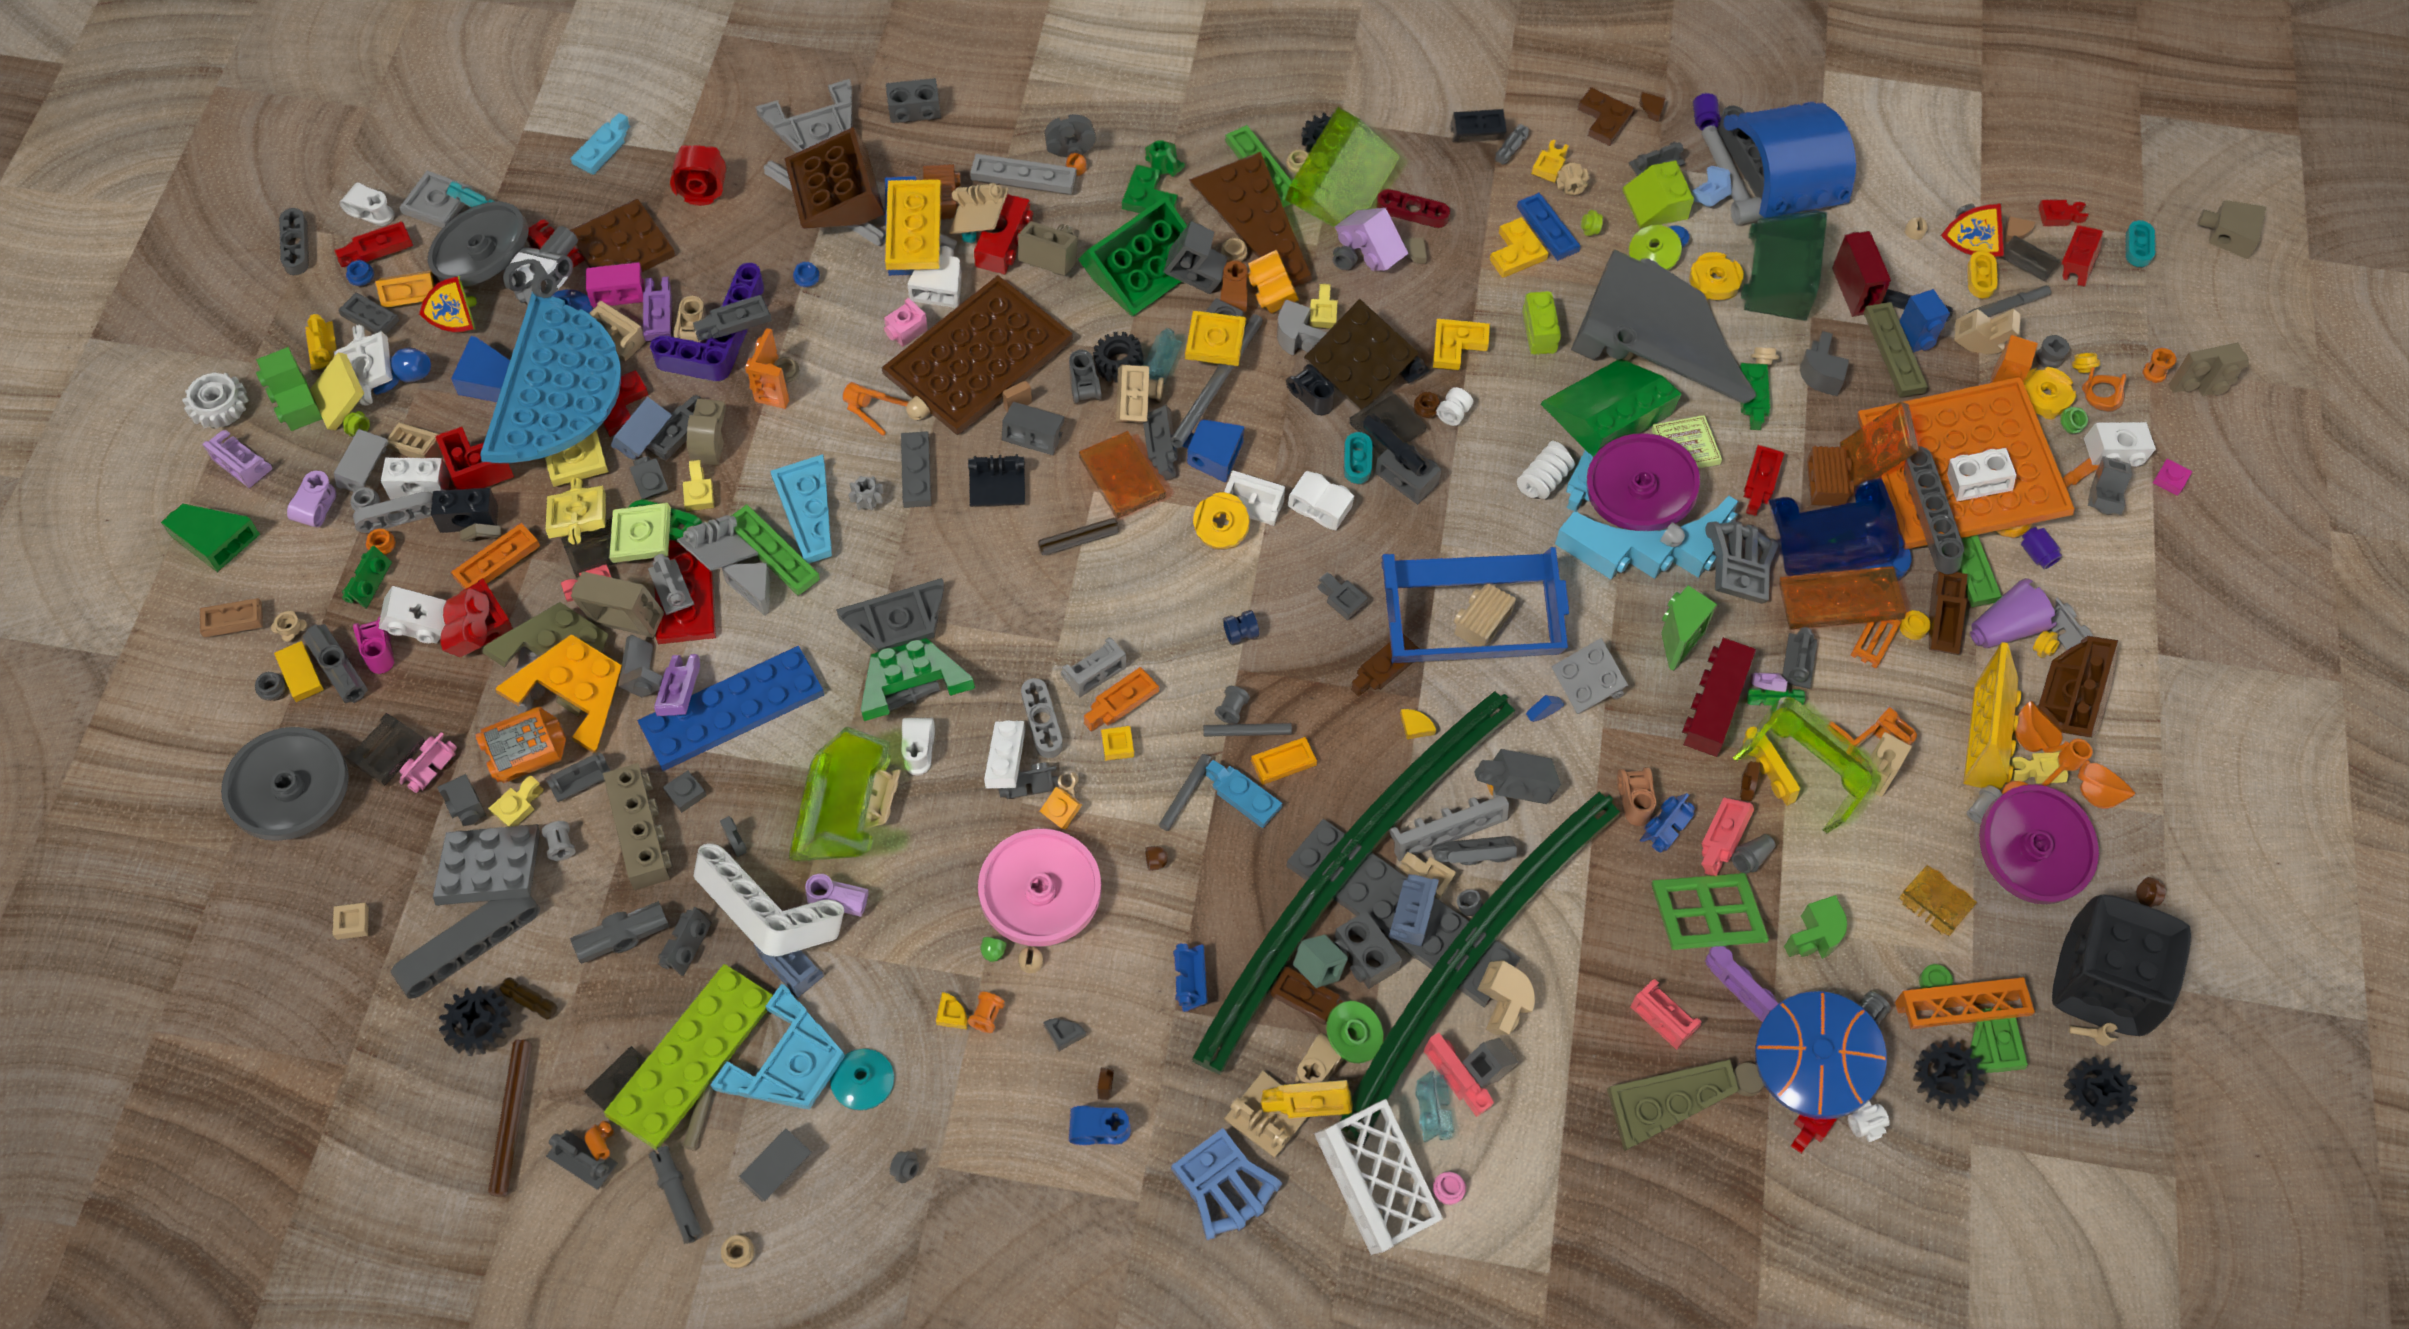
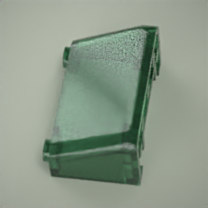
M1809 211L1758 218L1756 224L1751 223L1748 238L1752 239V244L1754 245L1751 277L1748 284H1743L1741 299H1745V311L1807 321L1820 284L1827 212Z

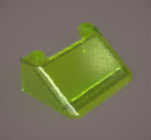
M845 727L816 752L811 761L789 851L790 860L809 861L860 857L870 850L873 836L869 835V832L864 831L863 828L875 774L879 770L885 771L891 760V755L888 754L891 742L850 727Z

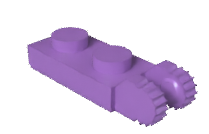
M662 277L661 291H654L655 285L652 278L645 279V292H643V336L645 341H652L661 335L672 337V295L669 277Z
M697 654L689 656L686 666H683V660L680 655H673L671 657L654 705L657 716L686 714L700 669V659Z
M1724 946L1711 947L1705 960L1706 965L1711 969L1710 971L1763 1022L1770 1011L1778 1005L1774 995L1756 983L1751 973L1733 960V954L1729 949H1726Z

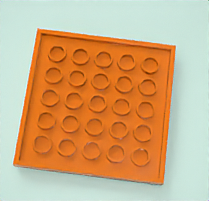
M2021 377L1858 411L1857 418L1898 533L1902 537L1904 550L1928 545L1904 477L1907 451L1917 446L1928 449L1932 454L1961 538L2073 515L2075 508ZM2007 448L2016 472L2013 491L1957 502L1947 476L1950 459L1959 455L1982 453L1989 449Z

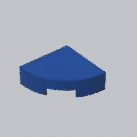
M1545 695L1527 711L1526 715L1531 722L1539 721L1552 715L1565 704L1559 697Z

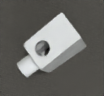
M940 247V269L914 270L907 284L909 298L913 302L957 308L960 305L962 277L960 259L953 257L954 251L950 247Z

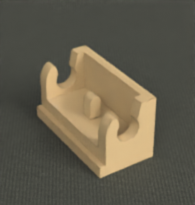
M600 301L597 303L598 306L589 314L609 333L616 346L618 357L627 361L646 343L641 326Z
M1121 365L1118 368L1116 422H1147L1149 366Z
M1884 732L1867 761L1869 766L1862 776V783L1866 784L1870 776L1877 777L1879 783L1876 786L1875 794L1882 797L1912 746Z

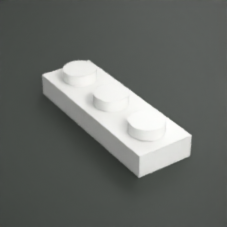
M1024 721L995 722L984 778L986 788H1016L1025 736Z

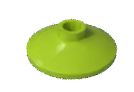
M1651 225L1641 229L1633 236L1629 245V256L1639 261L1641 259L1654 260L1666 270H1669L1677 263L1682 251L1681 241L1677 233L1663 225ZM1652 243H1659V246L1656 248L1650 247Z

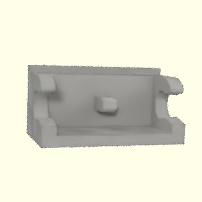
M358 429L334 471L336 486L353 492L358 488L365 487L366 481L380 455L384 454L387 450L388 439Z
M1107 638L1102 648L1072 667L1068 664L1062 667L1061 676L1079 698L1126 669V653L1120 649L1112 638Z

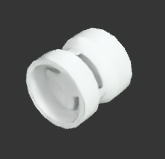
M1452 388L1446 395V401L1441 402L1436 410L1437 415L1446 424L1457 426L1462 421L1464 413L1469 411L1473 405V399L1465 390Z

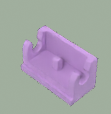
M227 430L219 432L210 441L202 444L215 463L249 489L273 469L261 456H257L234 436L221 444L230 435Z

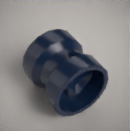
M1252 610L1244 611L1238 617L1230 615L1223 618L1224 630L1231 645L1240 643L1242 638L1253 639L1259 637L1258 623Z

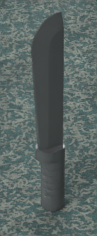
M2045 285L2027 293L2021 292L2015 296L1972 309L1968 313L1978 309L1986 316L1991 317L2051 294V289L2048 285Z

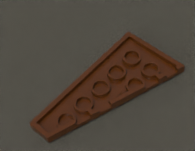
M1261 152L1189 179L1190 185L1219 213L1223 221L1252 249V252L1258 258L1277 250L1293 287L1312 281L1311 274Z

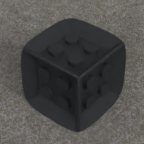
M2112 895L2095 896L2074 918L2070 930L2065 937L2053 983L2052 1004L2073 1017L2100 1027L2106 1023H2112L2117 1026L2115 1032L2121 1034L2145 1036L2151 1033L2169 1016L2180 994L2191 945L2190 926L2173 915L2125 898Z

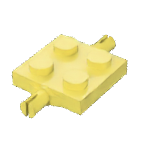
M576 478V482L574 479L571 480V489L569 491L547 496L545 530L549 539L569 536L568 541L571 544H575V539L577 544H579L581 532H592L605 528L606 493L603 485L582 488L583 481Z

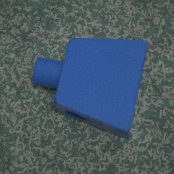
M1201 420L1195 433H1191L1182 446L1188 449L1187 463L1189 466L1222 482H1227L1244 442V426Z

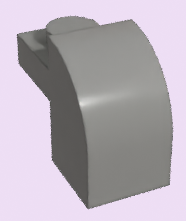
M1285 300L1278 315V343L1290 355L1294 356L1297 348L1308 353L1327 332L1308 326L1311 308Z

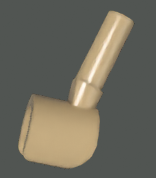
M1071 772L1072 785H1066L1062 774L1058 779L1059 787L1075 798L1074 787L1078 783L1077 775Z
M2106 1023L2098 1029L2069 1026V1033L2090 1036L2102 1046H2107L2117 1040V1038H2111L2106 1034L2117 1030V1026L2112 1023Z

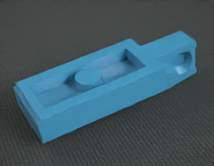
M1212 760L1206 767L1205 776L1214 782L1212 787L1217 790V795L1261 828H1264L1282 808V803L1237 769L1231 766L1226 769L1215 760Z

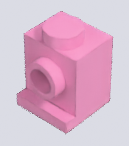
M910 298L905 300L904 305L884 318V331L892 341L896 340L902 347L928 330L926 314Z

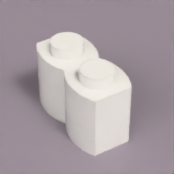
M1305 471L1289 494L1288 506L1303 516L1313 518L1317 523L1326 528L1337 530L1352 508L1354 495L1342 485L1330 484L1319 473Z

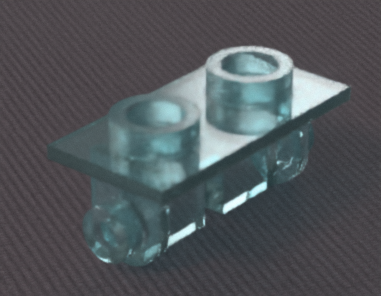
M1166 328L1164 331H1161L1160 335L1156 336L1144 363V366H1149V379L1158 380L1159 377L1164 378V384L1182 345L1181 341L1175 340V332L1170 328Z
M1430 1071L1416 1081L1415 1089L1420 1109L1419 1125L1423 1132V1140L1426 1143L1438 1135L1439 1140H1449L1452 1138L1451 1133L1454 1132L1451 1110L1440 1108V1105L1448 1106L1450 1104L1448 1081L1444 1080L1443 1075H1435L1434 1071Z

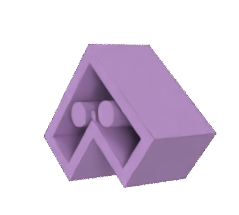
M1386 208L1357 210L1335 226L1341 244L1352 249L1360 248L1364 255V261L1371 271L1387 270L1408 254Z

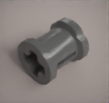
M1231 685L1226 687L1224 691L1226 696L1221 706L1216 707L1215 715L1225 723L1237 724L1240 720L1239 713L1243 705L1248 703L1250 696L1245 690Z

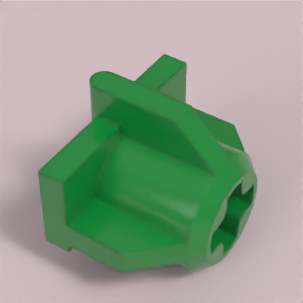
M1158 140L1145 147V161L1151 164V168L1161 170V174L1168 173L1174 177L1185 168V164L1176 159L1177 153L1174 143Z

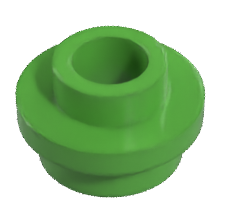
M2069 407L2061 414L2062 427L2070 434L2081 432L2088 423L2087 414L2081 408Z

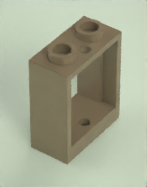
M582 571L572 589V599L590 621L596 625L654 637L665 613L643 584Z

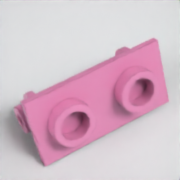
M442 732L436 738L430 736L420 747L423 753L416 760L410 758L400 769L399 772L403 775L400 777L399 783L402 785L408 780L410 783L407 786L413 792L423 791L437 775L429 766L433 764L441 770L456 755L454 751L457 747L450 741L444 744L442 742L444 735Z

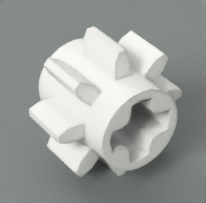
M1869 1101L1859 1110L1848 1115V1123L1855 1136L1860 1138L1866 1135L1868 1142L1883 1137L1882 1134L1886 1133L1884 1127L1889 1125V1118L1882 1105L1877 1103L1871 1106Z

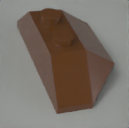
M2087 636L2081 640V643L2069 648L2051 661L2038 705V711L2061 733L2092 738L2099 731L2113 682L2118 640Z

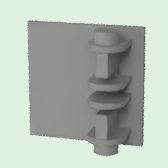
M724 515L716 520L712 519L696 526H690L684 531L683 537L677 539L684 548L710 571L758 555L755 549L734 532L737 520L734 516Z
M1602 638L1552 666L1577 714L1582 713L1610 696L1613 699L1622 697L1624 695L1622 690L1629 686Z

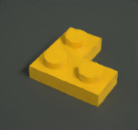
M1522 217L1499 227L1498 233L1508 246L1492 252L1489 260L1502 278L1547 260L1549 253Z
M1437 319L1433 368L1460 370L1462 349L1488 351L1490 324Z

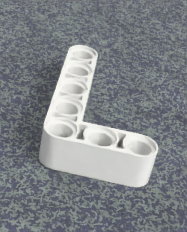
M704 844L698 848L694 869L695 880L764 954L781 956L833 941L839 936L844 914V907L839 902L827 899L782 911L722 847L716 844Z

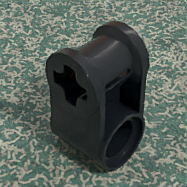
M1307 364L1303 367L1302 372L1296 376L1286 378V385L1291 394L1303 402L1314 414L1322 416L1332 411L1334 405V386L1313 365Z

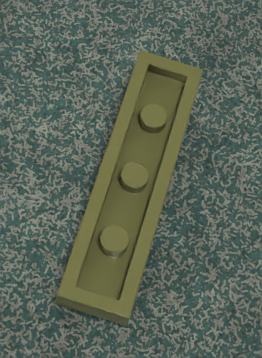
M1892 303L1866 306L1864 310L1865 318L1899 397L1925 393L1928 386Z

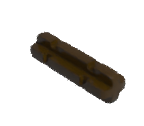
M511 977L505 978L499 987L503 995L510 999L513 998L515 1002L532 1012H537L539 1016L546 1020L551 1019L557 1011V1006L554 1002L547 998H542V995L523 984H518V981Z

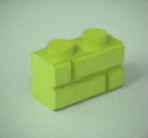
M1552 292L1527 293L1522 314L1530 354L1555 353L1558 349L1561 333Z

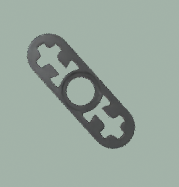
M289 208L283 211L279 217L280 261L288 274L300 275L309 266L308 224L300 209ZM293 220L295 228H292L290 225L293 223ZM293 238L301 239L295 245H288V242ZM293 255H296L298 258L296 259L295 263Z

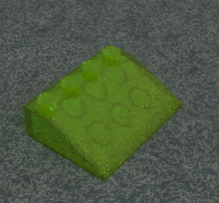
M1337 107L1290 184L1285 200L1335 228L1337 224L1355 211L1370 209L1400 156L1361 119Z

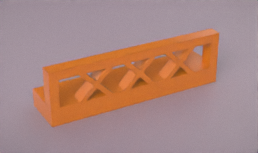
M2024 977L1905 990L1895 1001L1898 1014L1906 1013L1910 1029L2032 1016L2035 1013ZM2020 998L2023 1008L2014 1009L2005 1002ZM1988 1003L1995 1004L1992 1010L1988 1012H1983L1974 1006ZM1964 1007L1960 1015H1952L1943 1009ZM1916 1011H1934L1930 1018L1917 1019Z

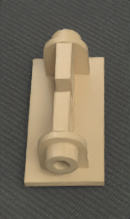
M875 764L874 768L870 769L865 787L874 793L864 792L858 809L859 820L866 822L865 828L868 829L886 824V820L891 812L892 799L898 788V778L901 770L897 769L886 772V767L882 764Z

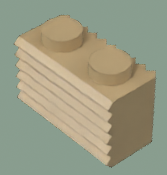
M1485 584L1482 590L1476 588L1469 599L1470 606L1467 610L1462 608L1454 619L1456 624L1454 634L1473 646H1488L1512 614L1516 601L1515 597H1511L1510 594H1506L1505 591H1501L1500 588H1496L1495 585Z

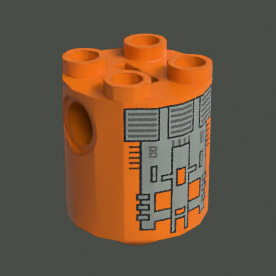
M536 707L482 728L480 733L475 734L481 750L485 751L491 759L486 764L492 778H496L497 782L502 781L503 784L562 761L566 737L559 720L541 707Z

